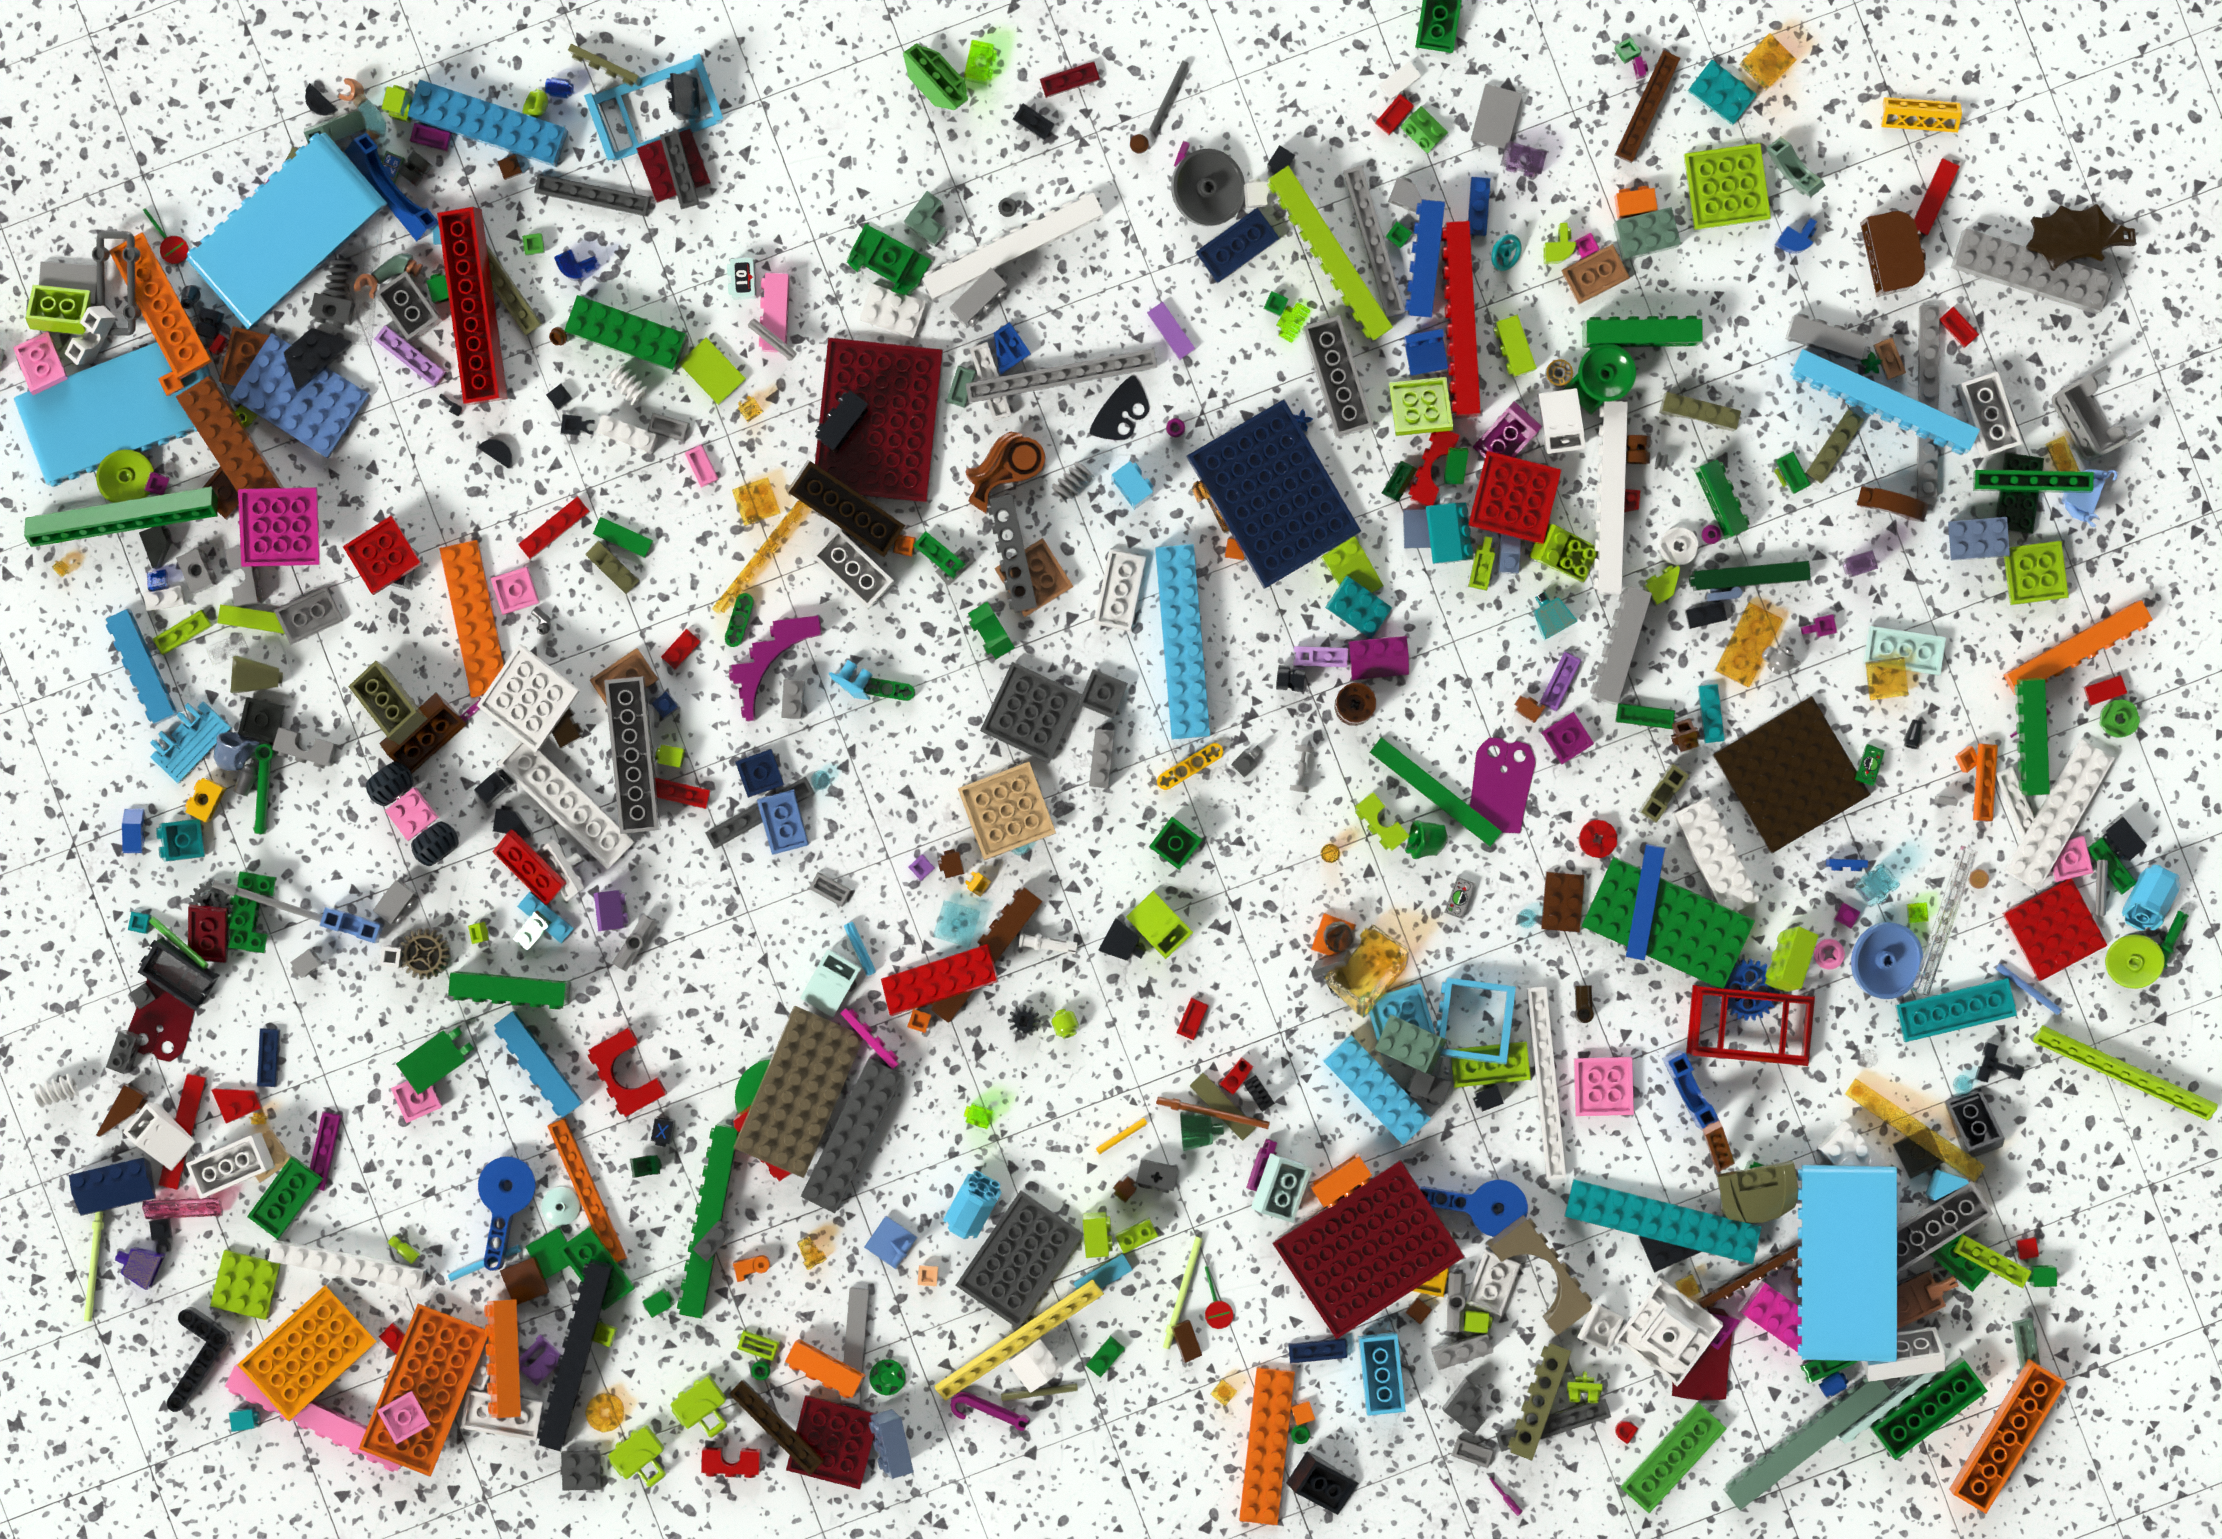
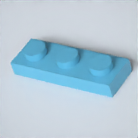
M529 892L517 906L560 943H563L574 930L570 924L546 906L532 892Z

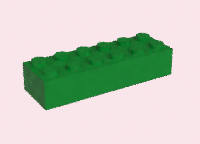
M579 295L576 296L564 330L569 335L676 372L688 338L686 333Z
M1693 315L1685 316L1683 319H1678V316H1666L1665 319H1659V316H1648L1644 320H1639V316H1630L1625 320H1620V317H1608L1606 320H1601V317H1589L1582 324V348H1593L1601 344H1614L1619 347L1698 346L1703 342L1702 319H1697V316Z
M455 971L450 973L448 996H453V1000L461 1001L472 998L473 1002H484L489 999L492 1000L491 1003L503 1004L506 1001H510L511 1005L514 1006L530 1003V1007L536 1008L549 1005V1009L560 1010L563 1009V1006L569 1005L571 982Z
M1959 1357L1947 1366L1945 1371L1939 1372L1930 1382L1923 1384L1914 1394L1903 1399L1900 1405L1891 1408L1883 1418L1874 1421L1870 1429L1894 1460H1897L1988 1392V1390L1968 1363Z

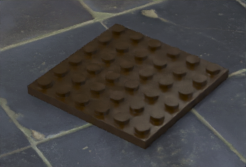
M1812 696L1713 754L1718 766L1771 854L1871 795L1863 782L1855 780L1857 770Z

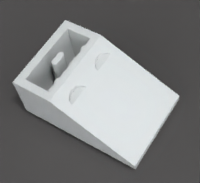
M1577 388L1539 393L1544 446L1547 454L1586 449Z
M146 1103L123 1131L136 1146L171 1171L196 1143L158 1103Z

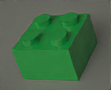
M1171 817L1149 845V848L1180 870L1203 839L1174 817Z

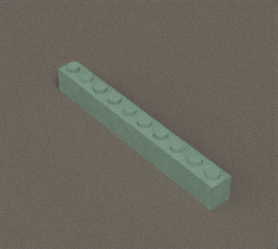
M1865 1375L1860 1384H1854L1847 1389V1394L1843 1397L1838 1396L1835 1398L1829 1408L1821 1409L1816 1414V1418L1812 1421L1809 1419L1804 1422L1798 1432L1793 1431L1786 1437L1787 1440L1773 1446L1771 1448L1772 1452L1766 1456H1760L1755 1461L1756 1464L1751 1468L1746 1467L1741 1471V1476L1737 1479L1729 1480L1723 1490L1735 1506L1742 1510L1892 1394L1884 1381L1868 1382Z

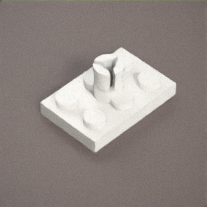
M555 840L548 842L536 852L566 882L565 886L560 890L566 902L585 889L581 878L574 872L576 869L583 867L582 859L578 854L575 853L566 859L561 846Z

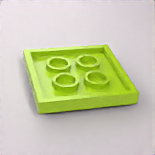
M1446 377L1389 383L1395 436L1453 430Z
M2062 541L2009 547L2010 557H2004L2010 605L2069 598Z
M225 1249L210 1306L267 1320L281 1263Z

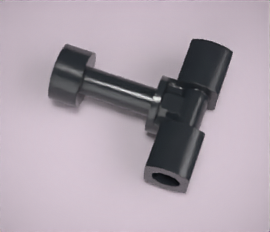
M1985 1042L1982 1052L1984 1056L1982 1066H1978L1975 1079L1988 1083L1990 1073L2000 1070L2011 1074L2012 1079L2020 1081L2024 1073V1066L2015 1064L2012 1067L1998 1062L1999 1059L1996 1057L1999 1046Z

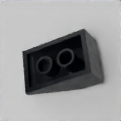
M1981 1088L1945 1101L1958 1142L1967 1160L2003 1147L2005 1138Z
M1308 1451L1286 1482L1296 1494L1337 1515L1359 1484L1342 1471Z

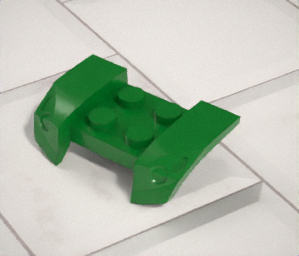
M867 224L863 227L847 257V263L857 273L864 266L895 283L891 291L902 295H911L932 260Z

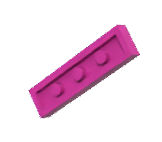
M845 1008L840 1013L892 1070L899 1064L897 1061L899 1059L892 1050L889 1052L884 1047L886 1045L879 1036L875 1038L871 1034V1027L866 1022L862 1024L857 1019L859 1015L853 1008L850 1010Z

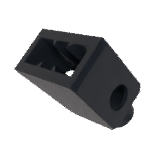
M503 769L493 772L474 789V792L488 807L515 783Z
M1115 918L1098 951L1127 961L1131 954L1142 959L1146 949L1137 944L1140 936Z

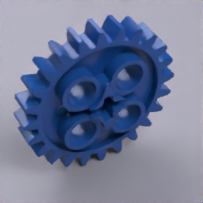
M1750 958L1748 964H1746L1744 959H1741V965L1738 962L1735 963L1724 989H1730L1732 984L1737 983L1739 990L1746 991V985L1751 987L1761 978L1762 981L1750 989L1751 991L1757 992L1758 988L1764 985L1767 993H1780V991L1765 984L1767 964H1763L1760 967L1759 960L1753 964V960ZM1748 971H1752L1754 974V978L1751 981L1745 979V974ZM1728 997L1727 1010L1731 1009L1729 1015L1733 1016L1737 1013V1019L1744 1015L1745 1021H1748L1749 1016L1754 1021L1756 1020V1015L1763 1018L1762 1012L1769 1014L1768 1007L1775 1008L1772 1001L1751 999L1752 1005L1749 1008H1744L1743 1001L1746 998H1740L1738 1001H1735V997Z

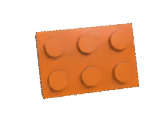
M1356 1153L1311 1183L1310 1187L1323 1207L1328 1206L1330 1208L1339 1202L1338 1198L1342 1195L1347 1197L1355 1191L1353 1188L1357 1185L1363 1186L1367 1184L1372 1174L1358 1153Z

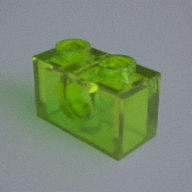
M977 40L971 41L964 73L965 81L987 85L988 80H992L993 69H990L992 61L995 62L997 57V50H994V44ZM978 59H985L987 62L985 66L978 67L976 65Z

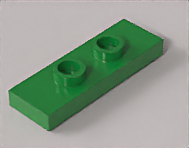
M1618 703L1615 722L1672 729L1676 710Z

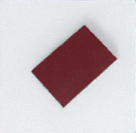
M190 904L188 906V946L205 961L226 963L228 960V908Z

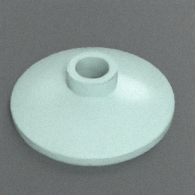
M557 1187L547 1192L544 1196L541 1206L542 1213L554 1225H567L578 1216L580 1202L572 1190L565 1187ZM557 1204H562L563 1210H558L556 1208Z

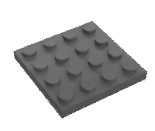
M1012 662L980 731L1050 763L1082 694Z

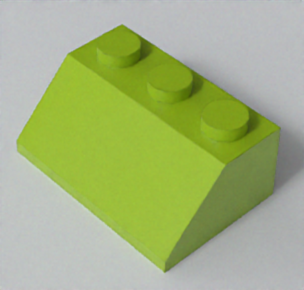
M32 285L25 316L29 329L83 335L87 328L80 322L87 308L91 307V292L89 290Z

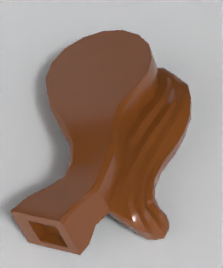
M1008 432L999 437L984 461L978 467L967 468L965 471L968 480L974 484V490L968 502L987 514L988 496L994 487L999 484L1023 482L1036 477L1045 465V453L1042 446L1036 440L1023 437V434L1017 432Z

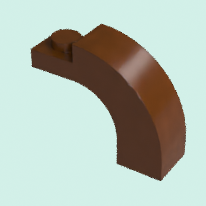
M1862 486L1857 505L1860 507L1889 512L1907 520L1923 523L1929 506L1928 503L1907 495Z

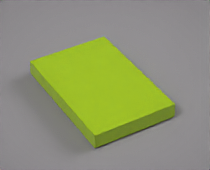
M707 337L679 362L680 366L718 405L746 380Z

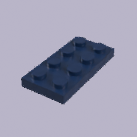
M1257 207L1197 250L1195 254L1218 284L1280 238Z

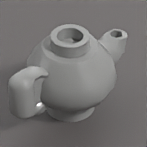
M1786 645L1777 648L1768 646L1762 653V658L1769 662L1768 668L1778 675L1782 671L1786 672L1801 665L1800 661L1794 660V651Z

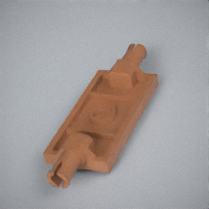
M1926 1271L1897 1285V1329L1946 1307L1942 1296L1944 1292L1959 1286L1955 1277L1952 1275L1938 1283L1934 1281L1930 1271Z

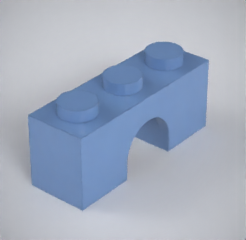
M325 907L319 926L337 932L348 933L371 943H379L384 924L332 907Z

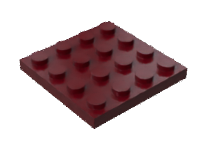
M805 1395L796 1432L824 1462L812 1475H809L789 1456L786 1471L861 1489L874 1439V1433H871L869 1422H871L870 1415L877 1413Z

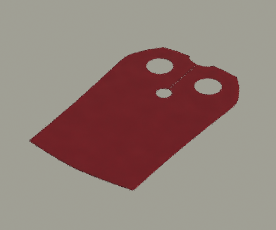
M158 963L153 967L176 984H178L186 971ZM188 972L180 986L189 991L197 975ZM147 979L146 983H148L157 999L142 1009H139L137 1006L128 1031L138 1035L145 1033L149 1038L146 1045H140L138 1053L143 1055L152 1053L159 1060L171 1062L185 1050L195 1010ZM158 1025L163 1026L162 1032L158 1033L156 1030ZM170 1041L173 1044L174 1049L171 1053H164L161 1047L164 1042Z
M1712 1307L1706 1310L1709 1313L1729 1317L1724 1309ZM1732 1333L1718 1350L1709 1344L1678 1387L1672 1382V1396L1691 1400L1726 1399Z

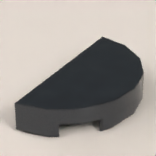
M311 83L308 84L305 90V102L311 111L322 116L332 115L338 111Z
M488 439L477 447L510 469L512 453L504 442L497 439Z

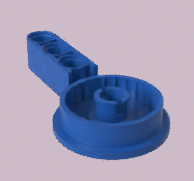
M500 1157L494 1159L484 1167L478 1180L479 1196L492 1213L484 1256V1266L490 1271H498L503 1267L513 1214L526 1208L535 1194V1176L531 1168L518 1158ZM508 1180L512 1182V1189L510 1191H506L504 1188V1184ZM501 1218L505 1221L503 1229L497 1227V1222ZM496 1238H500L502 1241L499 1248H495L493 1245ZM492 1257L498 1259V1264L494 1268L490 1265Z
M1495 1179L1488 1181L1472 1194L1419 1186L1421 1191L1427 1192V1200L1432 1207L1466 1212L1471 1216L1474 1224L1481 1232L1495 1237L1522 1215L1527 1217L1528 1204L1524 1193L1518 1186L1507 1180ZM1439 1194L1446 1195V1201L1442 1204L1436 1202V1197ZM1458 1197L1465 1198V1204L1461 1207L1455 1205V1200ZM1496 1203H1502L1504 1209L1501 1212H1494L1493 1206Z

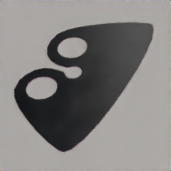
M1130 376L1103 405L1091 425V435L1110 440H1126L1133 434L1134 425L1128 418L1122 417V412H1128V415L1135 420H1141L1147 416L1149 412L1148 400L1135 376ZM1137 403L1144 406V412L1139 416L1135 415L1132 411V407ZM1120 423H1127L1130 430L1127 434L1121 435L1118 432L1117 427Z

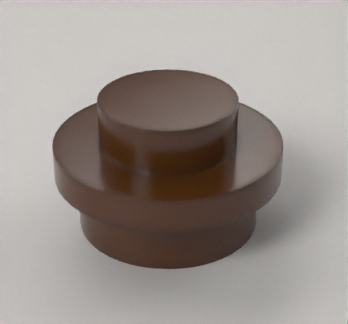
M1137 134L1131 138L1130 148L1134 153L1141 154L1148 149L1149 141L1144 135Z
M555 327L551 330L549 338L554 345L562 346L566 344L567 334L562 328Z

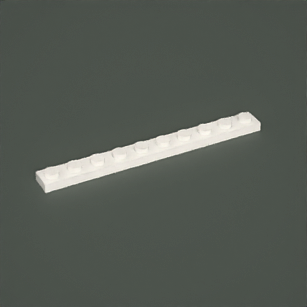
M1547 987L1527 988L1546 1179L1566 1178Z

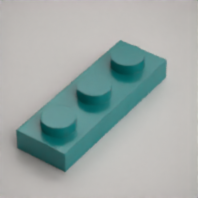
M1718 684L1698 686L1704 743L1725 741Z

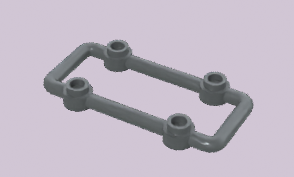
M102 231L97 235L96 247L92 250V258L97 262V305L95 306H104L110 311L109 307L105 305L104 262L109 259L110 252L104 247V239H127V247L124 248L122 256L127 262L128 305L124 307L123 315L128 320V328H111L107 335L129 336L135 332L136 320L141 316V311L135 303V262L139 260L141 254L135 247V238L131 232Z

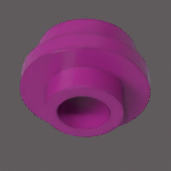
M1173 418L1168 421L1166 431L1171 437H1180L1185 432V424L1182 420ZM1173 425L1179 426L1177 432L1172 430Z
M1708 525L1702 530V539L1707 544H1715L1721 538V531L1715 525ZM1709 531L1715 533L1714 538L1708 536Z

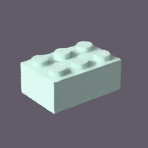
M1270 1153L1251 1208L1262 1214L1293 1223L1312 1168L1303 1163Z

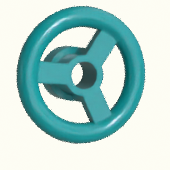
M1504 235L1493 246L1491 261L1497 270H1509L1519 260L1522 245L1516 235ZM1507 240H1513L1511 244L1507 245L1504 243ZM1516 248L1515 255L1513 259L1509 262V257L1511 256L1512 251ZM1497 257L1502 259L1503 265L1498 263Z

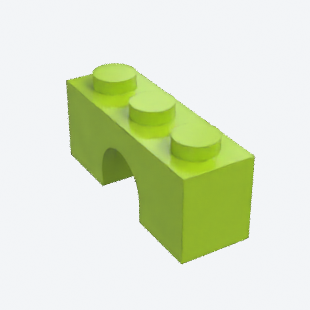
M393 85V88L387 86L381 109L389 113L388 116L392 119L410 123L411 119L407 115L413 100L411 94L404 90L405 88L402 86Z
M1371 792L1354 806L1357 809L1355 814L1361 821L1363 819L1369 824L1367 828L1373 835L1377 833L1381 838L1379 843L1385 850L1389 848L1393 851L1410 837L1398 821L1390 827H1383L1379 824L1378 813L1385 805L1374 792Z

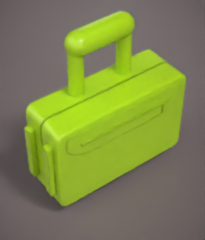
M710 1375L701 1381L695 1380L690 1389L686 1392L680 1391L678 1397L670 1404L671 1411L687 1429L699 1422L707 1435L712 1438L727 1427V1422L717 1411V1408L724 1404L727 1398ZM713 1412L720 1423L710 1430L703 1421V1418Z
M644 1425L638 1431L633 1430L630 1437L623 1443L617 1442L615 1449L608 1455L609 1462L624 1479H629L637 1472L646 1485L652 1487L666 1476V1472L654 1459L663 1452L664 1446L648 1425ZM651 1461L658 1470V1473L648 1479L641 1468Z

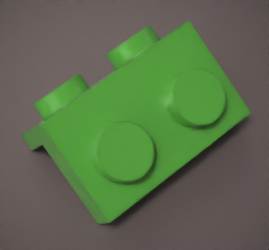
M1422 106L1409 116L1401 126V129L1427 154L1448 134V131Z

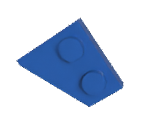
M1010 322L994 332L1000 375H1002L1030 356L1031 353Z

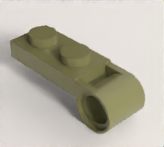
M599 540L585 553L625 594L639 582V579Z

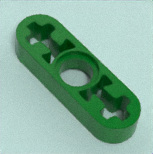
M742 593L737 597L725 634V642L730 647H738L744 638L754 606L753 597L747 593ZM748 597V601H750V605H746L744 609L748 611L747 615L740 611L736 612L737 608L742 609L743 604L740 600ZM737 615H742L745 618V622L741 626H737L734 623V618ZM732 626L742 629L741 633L737 631L736 637L739 640L738 642L735 641L734 644H731V640L728 639L729 635L733 636L735 631L731 630Z
M870 678L869 680L872 685H877V681L881 682L879 694L875 693L877 689L870 688L869 691H866L864 687V692L867 695L902 701H910L915 696L914 687L901 682ZM887 683L893 687V691L889 695H885L882 692L883 685ZM896 685H900L898 689L901 690L909 687V691H912V694L904 698V694L898 693V697H895Z

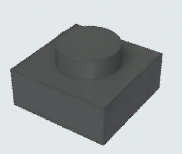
M148 983L142 984L129 993L139 1009L144 1008L157 999Z

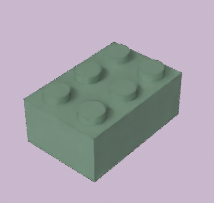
M1672 207L1618 220L1613 224L1622 261L1677 248L1681 245Z
M1390 1014L1375 1050L1432 1075L1447 1039Z

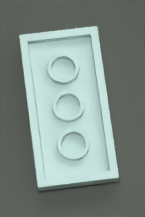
M1869 626L1863 664L1939 676L1941 675L1946 637Z

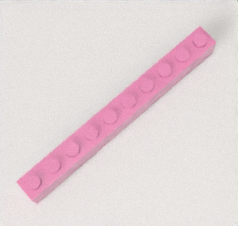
M235 1365L225 1385L229 1389L228 1391L237 1396L239 1394L245 1396L246 1400L250 1403L263 1405V1409L272 1413L275 1411L281 1414L241 1368ZM315 1400L292 1419L298 1422L297 1425L303 1429L310 1428L315 1431L317 1436L322 1438L328 1437L332 1439V1443L338 1446L344 1445L350 1448L349 1451L354 1454L360 1455L361 1453L367 1456L366 1459L372 1463L379 1462L384 1465L385 1469L394 1472V1470L398 1471L402 1467L391 1461L359 1450L358 1448L367 1426ZM282 1414L280 1415L281 1418L287 1420Z

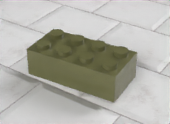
M378 661L373 662L348 686L385 735L398 745L427 720L426 716L389 669Z

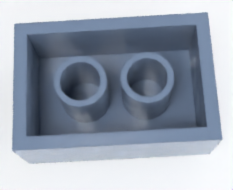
M2007 517L1948 522L1951 561L2010 557Z
M893 1409L870 1415L871 1422H869L871 1433L875 1435L876 1440H873L876 1452H879L880 1458L877 1461L880 1470L883 1469L884 1473L891 1479L914 1473L901 1417Z

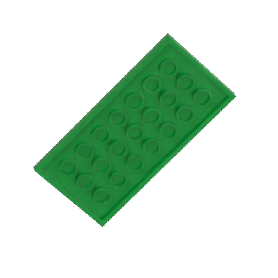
M1613 856L1582 923V927L1628 947L1641 868ZM1660 877L1646 956L1717 988L1724 989L1755 920Z

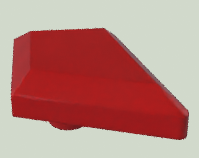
M1625 489L1624 513L1639 510L1641 490Z

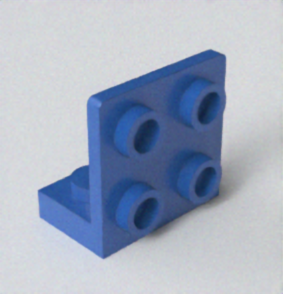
M1443 329L1406 335L1403 338L1411 376L1448 369L1443 342Z

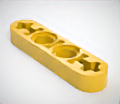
M1217 743L1206 746L1160 774L1157 778L1158 787L1162 790L1174 787L1220 759L1223 755V748ZM1212 746L1219 748V756H1210L1209 759L1211 761L1207 763V759L1202 752L1206 751V754L1211 752ZM1200 756L1203 758L1204 763L1201 767L1193 765L1194 757ZM1179 766L1187 768V775L1185 777L1177 775L1176 770ZM1173 771L1178 781L1174 782V779L1169 781L1168 787L1161 785V777L1165 776V778L1171 776L1169 772Z

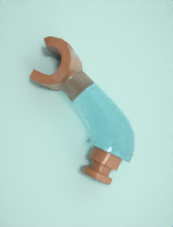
M345 78L344 83L351 87V93L349 96L339 94L338 98L353 102L365 118L364 127L367 129L366 133L377 144L375 140L379 139L380 135H384L386 132L384 116L364 95V88L361 83L355 79Z

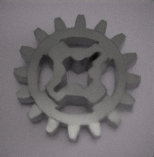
M211 881L207 882L206 886L200 883V889H193L195 895L189 896L193 899V902L188 903L189 905H198L200 903L201 906H209L207 899H211L214 904L210 905V907L228 908V910H231V907L227 905L230 903V899H227L229 894L224 893L223 890L213 888ZM210 889V891H208L207 895H205V896H202V895H201L202 892H204L205 890Z

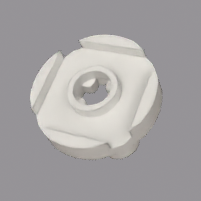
M1672 528L1663 534L1659 542L1660 554L1666 562L1673 566L1685 565L1695 558L1698 550V540L1695 534L1688 529ZM1676 541L1678 543L1682 542L1684 545L1681 552L1674 549Z

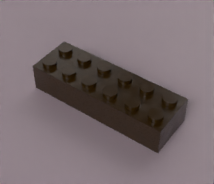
M810 460L806 461L787 490L789 494L883 557H885L906 526Z

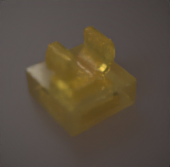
M747 396V402L744 404L738 402V409L746 421L750 422L764 411L754 397Z

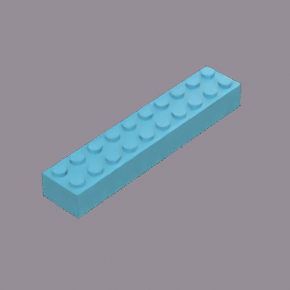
M1804 349L1799 353L1790 372V375L1793 376L1792 379L1799 383L1805 381L1811 384L1810 387L1817 391L1823 389L1832 398L1838 399L1840 397L1845 399L1846 404L1852 407L1858 405L1863 408L1862 411L1870 415L1876 413L1881 416V420L1891 423V421L1898 423L1899 428L1905 431L1911 429L1920 438H1931L1934 440L1933 443L1938 446L1944 447L1946 445L1951 447V451L1958 455L1966 454L1971 450L1980 429Z
M1194 544L1156 547L1171 740L1210 736Z

